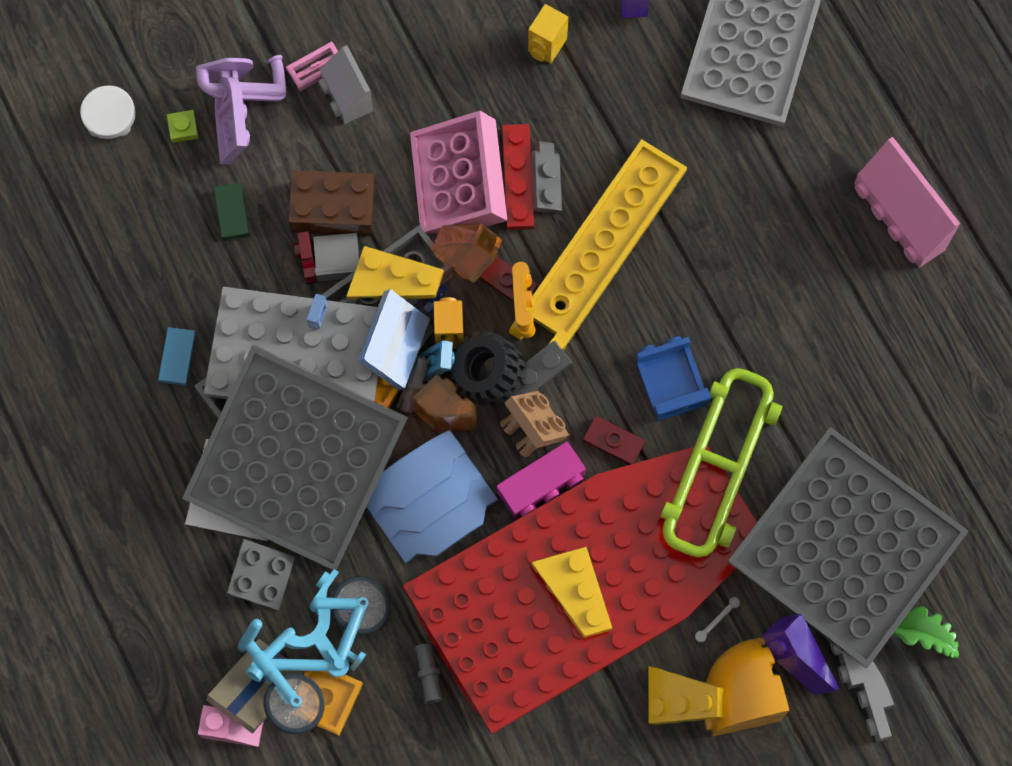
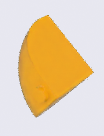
M763 638L746 640L732 646L713 664L706 683L725 688L724 718L704 720L706 730H711L712 736L777 723L789 712L780 675H773L772 664H775L769 647L763 648L761 646L765 645Z

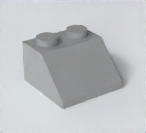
M346 45L320 68L322 79L318 80L324 95L329 94L333 101L329 104L335 117L340 116L344 124L373 112L370 89Z

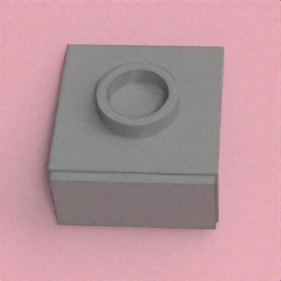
M357 233L313 237L317 281L344 279L356 270L359 262Z

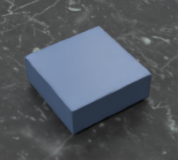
M315 294L307 317L309 328L320 329L328 307L325 296Z

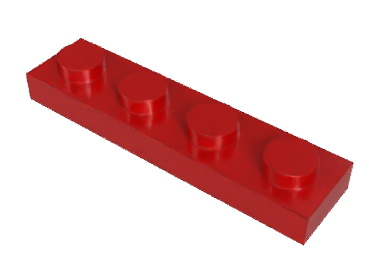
M529 124L502 125L507 230L534 229Z

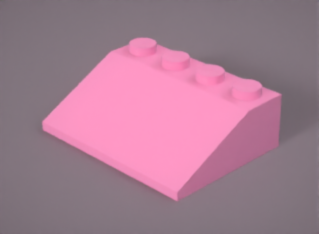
M477 111L410 132L420 227L426 234L484 228L507 221L495 119L482 111Z
M893 137L887 140L857 175L854 183L856 192L862 199L866 198L870 203L874 216L878 220H883L888 227L889 235L894 241L900 242L904 248V254L910 262H915L920 268L946 250L960 223Z

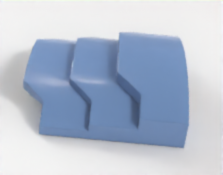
M449 430L416 448L383 471L366 508L405 564H407L419 555L439 556L456 542L482 526L486 509L497 502L498 499Z

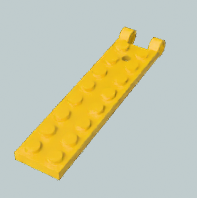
M642 139L533 295V307L529 308L533 322L535 321L554 333L555 336L550 343L556 340L563 350H565L573 335L687 170L686 166ZM562 301L566 307L563 310H558L555 304ZM515 320L509 330V334L522 340L524 337L520 335Z

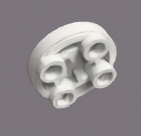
M101 86L92 90L84 98L81 104L80 115L84 126L92 136L112 139L125 136L130 132L135 119V106L129 94L123 89L116 86Z

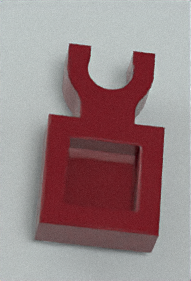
M309 232L297 233L299 242L294 243L296 259H302L306 284L317 283Z

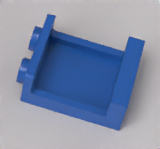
M680 336L668 339L664 345L658 347L648 345L641 348L639 353L636 354L635 363L656 422L709 405L711 396L708 388H704L690 350L689 337L683 339Z

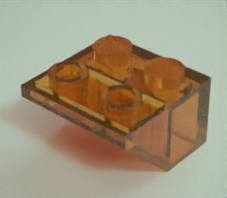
M482 223L443 225L430 249L434 251V255L440 261L448 262L453 266L460 277L469 279L474 283L494 261L502 239Z
M436 375L412 397L415 413L433 431H474L477 428V415L474 412L477 410L468 398L465 397L462 400L455 393L457 391L456 387L447 378L442 380Z

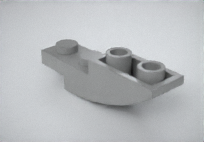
M830 642L832 653L834 656L838 655L841 664L838 667L841 682L847 684L848 690L860 687L857 696L861 708H866L869 719H866V726L869 735L874 736L876 742L888 739L892 735L884 710L890 709L894 703L881 673L873 661L865 669Z

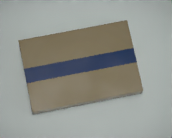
M260 639L255 642L261 651L268 647ZM246 652L208 694L206 700L253 734L267 718L264 711V696L270 683L265 677L260 682H257L246 674V670L253 662L250 654ZM277 653L272 659L286 658L281 654ZM279 670V672L282 674V676H283V675H286V674H301V675H303L304 672H305V671H281V670ZM287 680L291 688H293L299 681ZM274 689L269 701L271 712L282 701Z

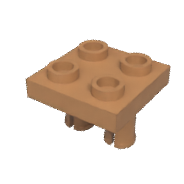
M539 391L511 396L504 403L511 413L500 421L501 427L507 425L504 431L509 435L514 434L521 427L527 435L516 443L517 450L522 447L524 448L520 451L522 456L529 457L537 448L562 442L569 436L563 420L554 414L549 407L548 399Z

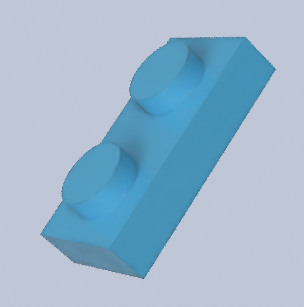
M442 340L421 353V356L431 360L423 381L429 382L451 369L455 359L454 352H452V342Z

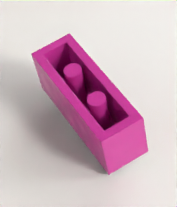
M567 441L496 486L497 493L513 518L517 519L536 509L535 506L543 501L548 503L560 496L559 491L567 486L571 489L579 485L584 480L583 476L585 475L586 468Z

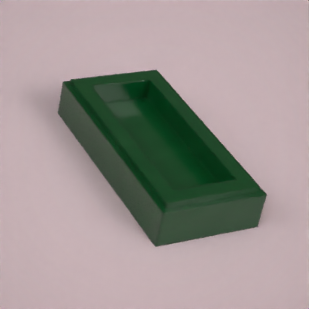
M241 182L214 187L223 241L250 236Z

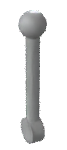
M732 597L729 600V605L703 631H698L695 634L696 641L704 642L707 637L706 635L733 608L739 607L740 600L737 597Z

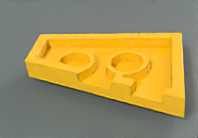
M364 246L347 294V300H357V298L381 299L383 292L389 289L403 299L435 298L444 271L440 268Z
M587 547L531 563V566L536 573H539L546 583V587L557 598L564 608V612L583 638L612 630Z

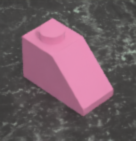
M203 705L198 735L204 739L259 747L263 723L252 734L218 708Z

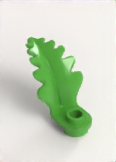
M923 606L911 609L892 634L900 638L907 645H914L919 641L925 649L929 650L933 645L938 653H942L943 650L944 655L950 656L952 659L959 656L958 642H954L956 633H949L952 627L951 624L945 623L940 626L942 616L937 613L928 617V609Z

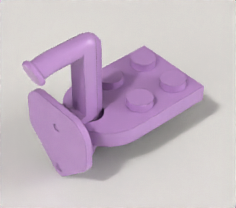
M281 55L274 56L267 61L272 68L273 84L239 82L253 68V61L250 59L224 58L196 66L198 86L202 91L215 98V119L220 164L230 165L249 145L250 134L245 126L247 107L243 104V100L281 101L285 98L286 82L282 63L283 57Z

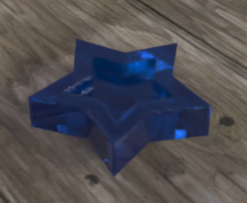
M442 284L437 291L436 297L429 298L430 300L424 309L434 313V301H440V299L445 298L444 294L448 287Z

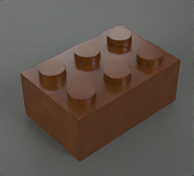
M292 170L289 208L291 233L308 231L310 234L339 235L357 233V235L373 236L376 187L374 173Z

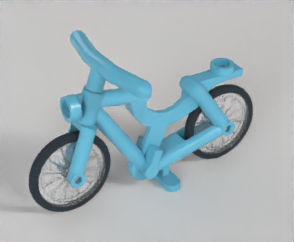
M335 569L331 574L325 571L316 584L320 590L310 604V610L318 615V624L311 634L300 637L295 635L293 628H287L264 651H261L254 641L262 628V622L259 619L251 621L239 641L237 649L240 653L248 652L252 657L253 662L246 670V674L257 682H260L265 677L270 683L264 696V711L270 723L278 730L288 734L308 732L320 722L325 708L323 693L312 679L301 674H286L282 676L279 670L327 671L332 677L338 678L344 676L349 669L355 671L366 656L362 651L358 656L350 651L355 636L368 635L378 631L386 623L390 613L389 597L384 588L376 581L367 577L349 578L337 586L332 598H327L328 587L339 572ZM330 612L333 614L336 622L344 629L337 651L325 635L330 625ZM315 645L324 660L272 659L284 646L291 649H303Z

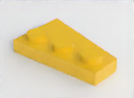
M649 666V724L657 725L724 718L725 688Z

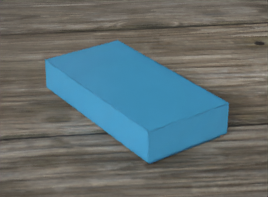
M168 327L159 382L187 386L196 338L195 331Z

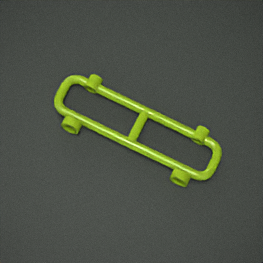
M731 369L723 375L720 383L714 381L709 392L713 401L672 504L666 502L660 518L665 519L663 526L665 541L675 550L690 556L705 557L714 551L717 544L726 548L729 547L736 527L727 524L726 520L764 423L775 426L783 407L772 402L774 392L769 381L745 369ZM740 379L759 387L763 394L737 462H734L705 449L732 381ZM702 460L731 472L732 476L707 541L702 546H696L677 538L674 534V528Z

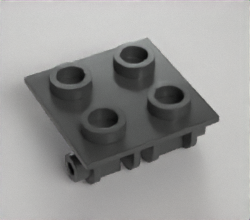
M243 539L227 594H230L231 598L237 600L245 599L279 611L295 557Z

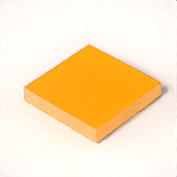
M305 671L304 676L312 679L319 686L324 696V713L316 726L340 736L363 686V682L347 675L338 678L332 677L327 671ZM300 681L295 693L301 697L302 703L295 712L287 710V713L311 723L318 713V698L315 691L308 684Z

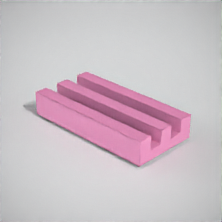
M332 41L286 66V71L297 85L299 91L322 79L319 69L338 52ZM329 52L333 53L332 55L324 58L321 61L315 62L310 67L296 74L295 71L299 70L300 68L308 65L309 63L317 60L318 58L326 55Z

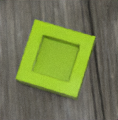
M194 110L167 114L172 143L198 139Z

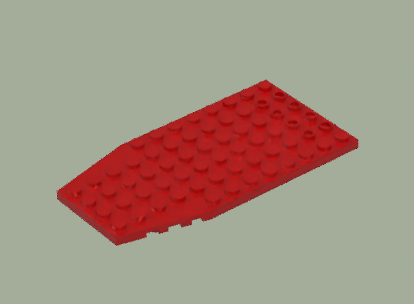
M706 446V449H705V450L711 452V450L709 449V447ZM694 447L596 474L403 585V590L417 611L418 621L474 714H479L491 735L686 620L735 570L727 561L757 523L738 492L726 520L727 524L736 527L728 548L717 544L712 553L698 558L675 550L664 539L663 526L665 519L660 518L666 502L671 504L673 502ZM701 460L674 528V534L677 538L696 546H702L707 541L730 481L722 468ZM587 547L612 630L583 638L564 612V608L557 598L546 587V583L539 573H536L531 566L532 562Z

